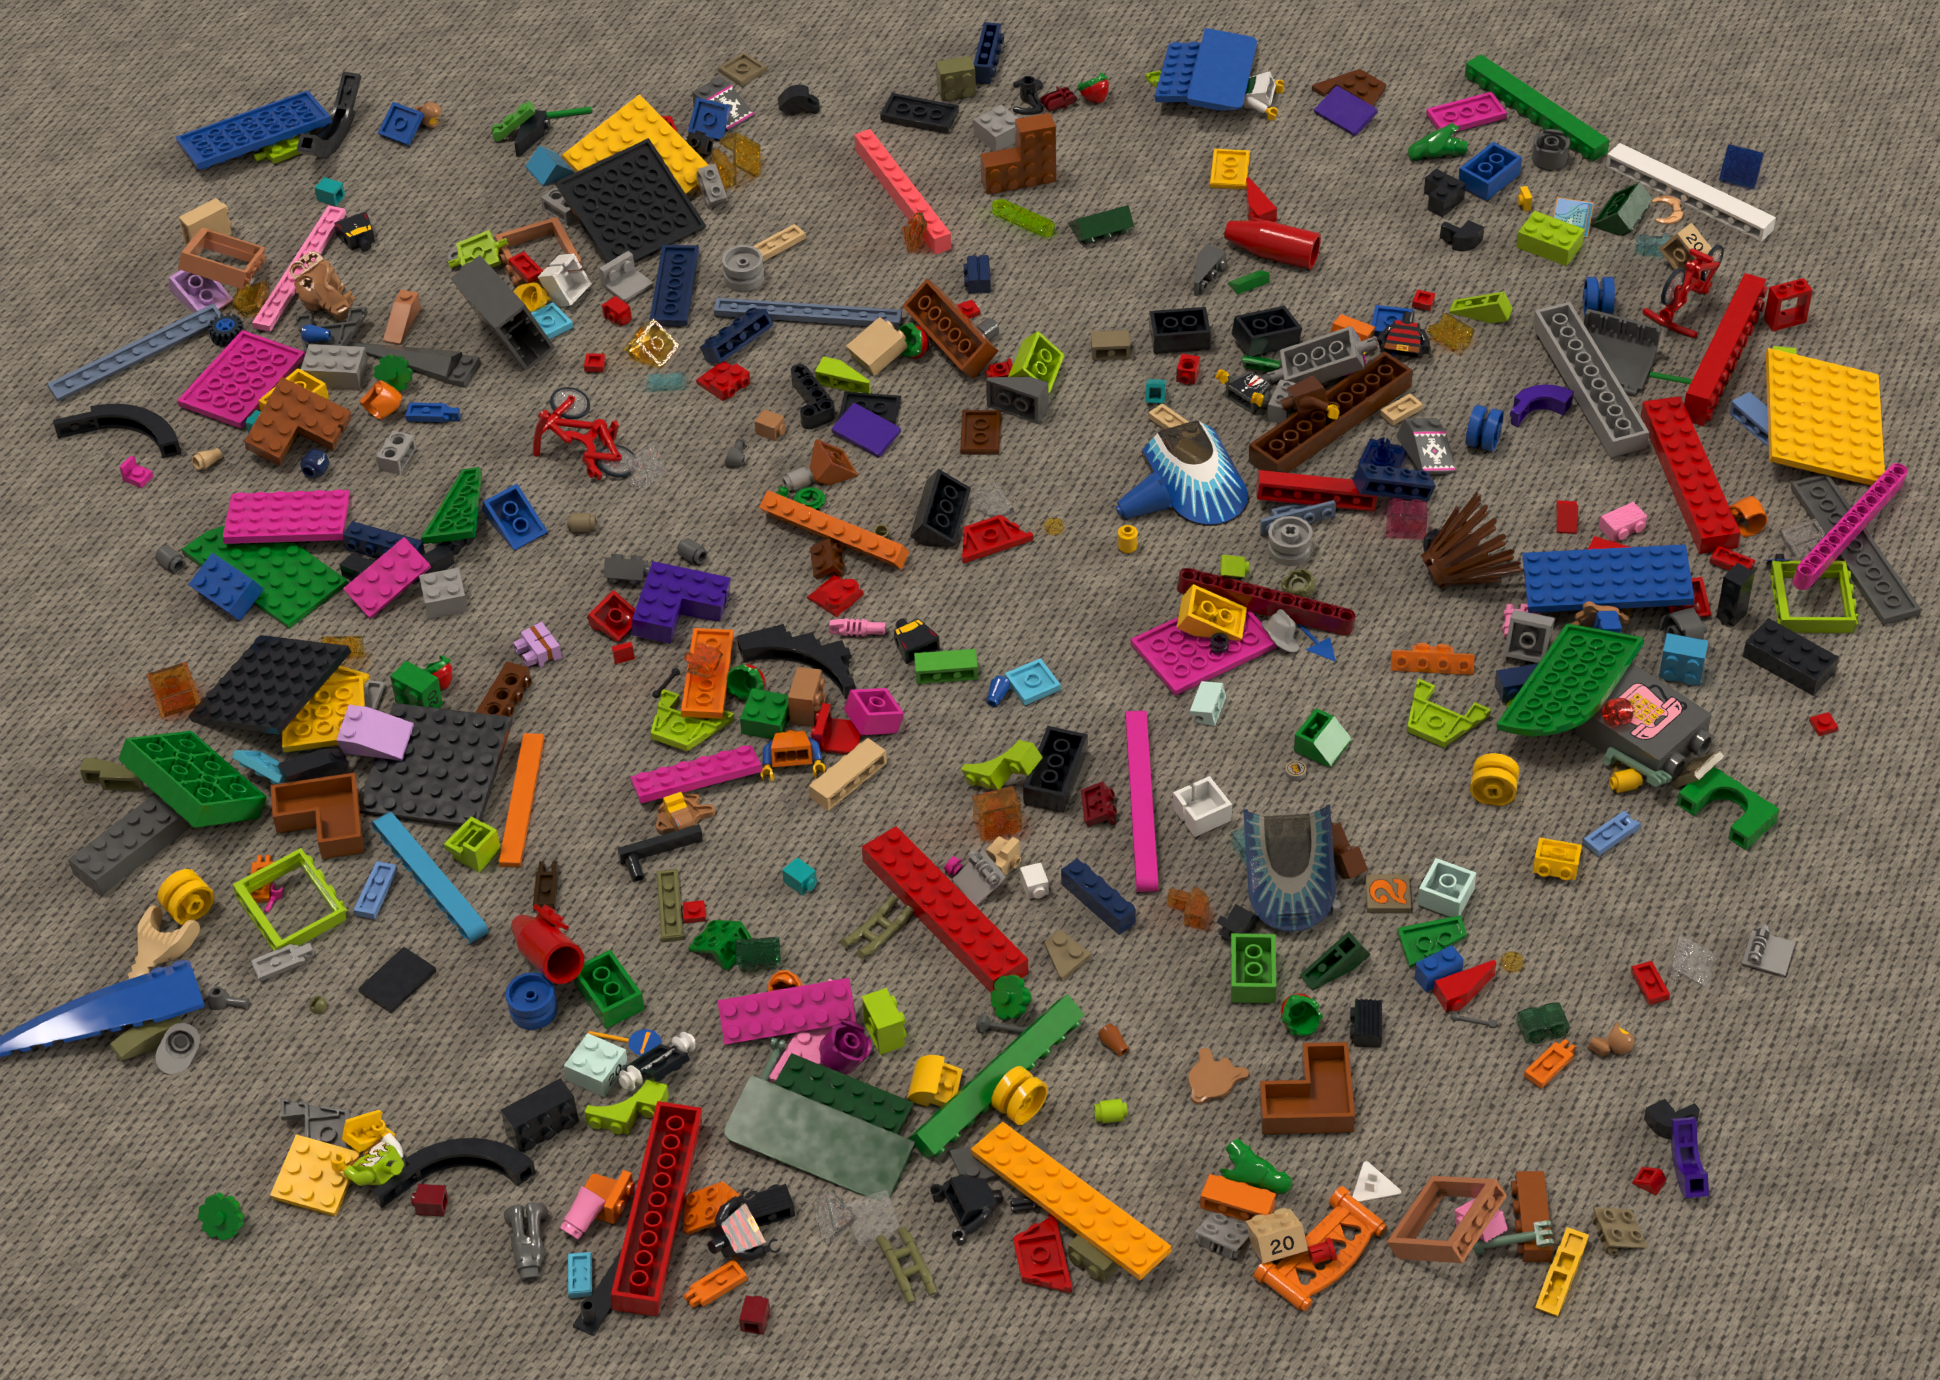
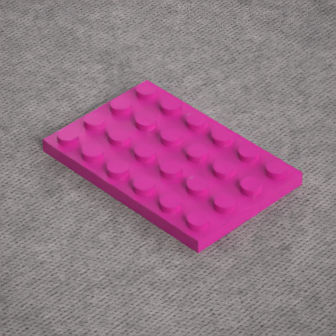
M242 330L177 400L178 406L242 429L246 424L247 418L255 410L260 409L258 400L278 384L281 377L287 378L305 358V352Z
M337 489L334 491L239 492L231 494L223 533V543L344 540L343 533L346 527L350 492L349 490Z
M1246 611L1241 641L1229 640L1228 650L1224 653H1215L1211 650V638L1193 636L1177 629L1178 617L1144 632L1130 641V645L1175 696L1199 685L1201 681L1206 682L1278 647L1262 627V623L1249 611Z

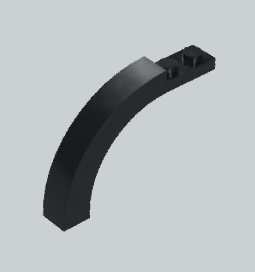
M342 73L331 113L332 123L327 124L317 136L301 133L297 146L298 152L304 155L328 157L338 150L348 134L355 116L353 108L362 77L360 74Z
M101 404L90 406L91 412L53 420L58 438L100 429L121 428L139 432L150 438L158 446L162 458L181 454L176 433L170 424L158 414L139 406Z
M474 538L460 539L454 542L445 541L428 553L423 554V558L431 565V568L424 574L448 569L455 563L454 555L459 554L461 549L467 543H471ZM353 552L339 564L341 574L344 578L353 581L372 565L375 560L361 557ZM418 578V579H417L414 583H412V584H415V583L420 582V578Z
M459 1138L435 1143L405 1158L406 1168L402 1169L400 1174L379 1185L373 1193L376 1203L382 1209L425 1177L453 1167L474 1166L487 1168L504 1175L517 1186L536 1174L534 1161L507 1144L488 1139Z

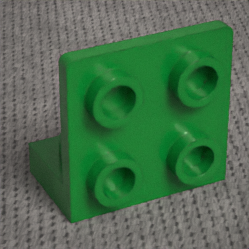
M712 920L706 925L705 930L694 938L693 943L688 949L690 952L712 953L720 967L724 970H729L754 940L741 921Z

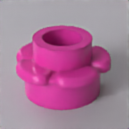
M955 856L950 858L943 869L947 872L948 876L951 874L955 876L960 872L963 867L960 864L962 859L958 860Z

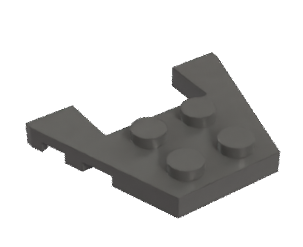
M366 307L350 308L347 322L318 325V327L331 330L330 341L310 343L302 340L305 354L309 344L347 346L368 314ZM312 313L296 315L300 334H302L304 325H313L314 316Z
M280 1098L282 1121L305 1118V1137L352 1150V1147L342 1140L345 1121L351 1118L349 1110L324 1105L319 1107L308 1105L307 1102L300 1101L297 1103L286 1098Z

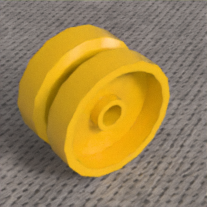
M1490 753L1478 757L1474 762L1470 792L1472 797L1483 804L1504 806L1511 803L1515 799L1520 771L1518 764L1512 758L1503 754Z
M191 869L179 870L170 875L162 883L157 894L158 903L180 925H184L188 920L196 921L204 916L213 905L215 897L213 890Z
M1016 1066L1000 1080L993 1092L991 1103L996 1110L1002 1114H1007L1011 1121L1017 1125H1023L1041 1109L1048 1094V1086L1039 1078L1033 1077L1024 1067Z

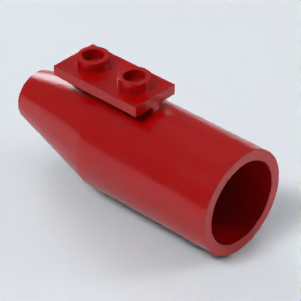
M1254 217L1251 221H1228L1224 233L1226 240L1258 257L1310 270L1318 258L1321 245L1320 233Z
M534 904L533 908L538 912L536 917L528 915L516 916L511 923V930L521 955L553 983L565 984L574 980L583 969L584 954L581 948L559 929L568 930L569 928L563 922L564 917L555 913L553 908L545 904L543 907Z

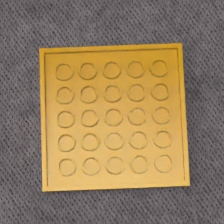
M640 94L563 153L561 157L577 172L649 138L686 195L699 186L695 175L698 168L709 166Z

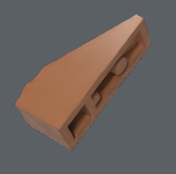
M400 290L393 303L383 342L397 345L402 344L421 309L418 292Z

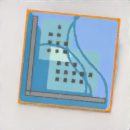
M1557 197L1553 218L1585 229L1584 237L1588 238L1594 202Z

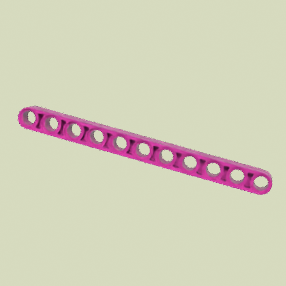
M1900 463L1892 464L1801 561L1792 580L1794 587L1800 590H1807L1902 488L1908 473L1906 466Z
M1125 711L1136 892H1158L1147 711Z

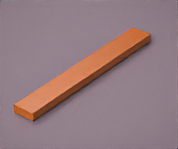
M523 733L499 858V867H521L545 739L544 734Z

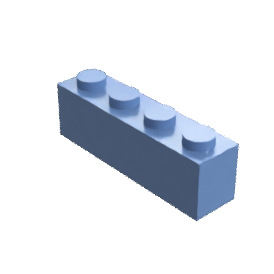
M1750 392L1733 400L1729 414L1769 448L1767 406Z

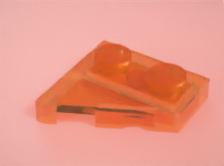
M916 212L912 219L908 221L909 226L902 227L907 252L912 253L916 251L917 246L921 244L923 232L927 230V222L923 213Z

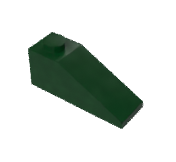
M1348 931L1305 969L1300 976L1312 990H1315L1354 970L1371 954Z

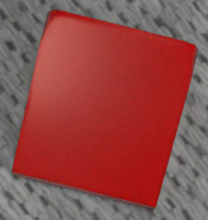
M1642 1167L1632 1181V1184L1657 1196L1667 1179L1662 1169Z

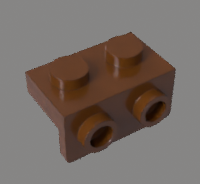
M828 537L810 547L813 576L816 579H821L833 572L837 573L840 577L844 576L843 550L838 542H834Z

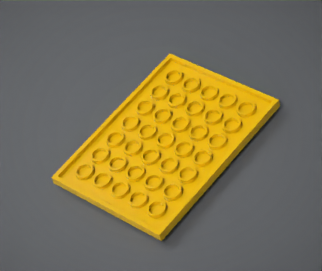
M1768 348L1765 354L1769 461L1872 486L1885 472L1879 374Z

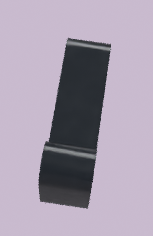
M803 364L792 366V385L807 404L800 409L801 426L804 429H814L835 419V405L832 398L807 366Z

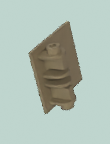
M1593 1207L1592 1221L1596 1226L1600 1240L1604 1241L1605 1252L1609 1253L1610 1256L1616 1255L1619 1247L1648 1248L1631 1209Z

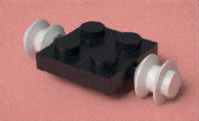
M681 1032L679 1037L672 1038V1047L660 1044L627 1065V1072L624 1070L620 1071V1085L624 1089L632 1091L635 1089V1084L637 1086L642 1085V1078L659 1082L672 1071L680 1069L683 1064L689 1061L688 1051L693 1052L695 1050L696 1042L694 1037L689 1033Z

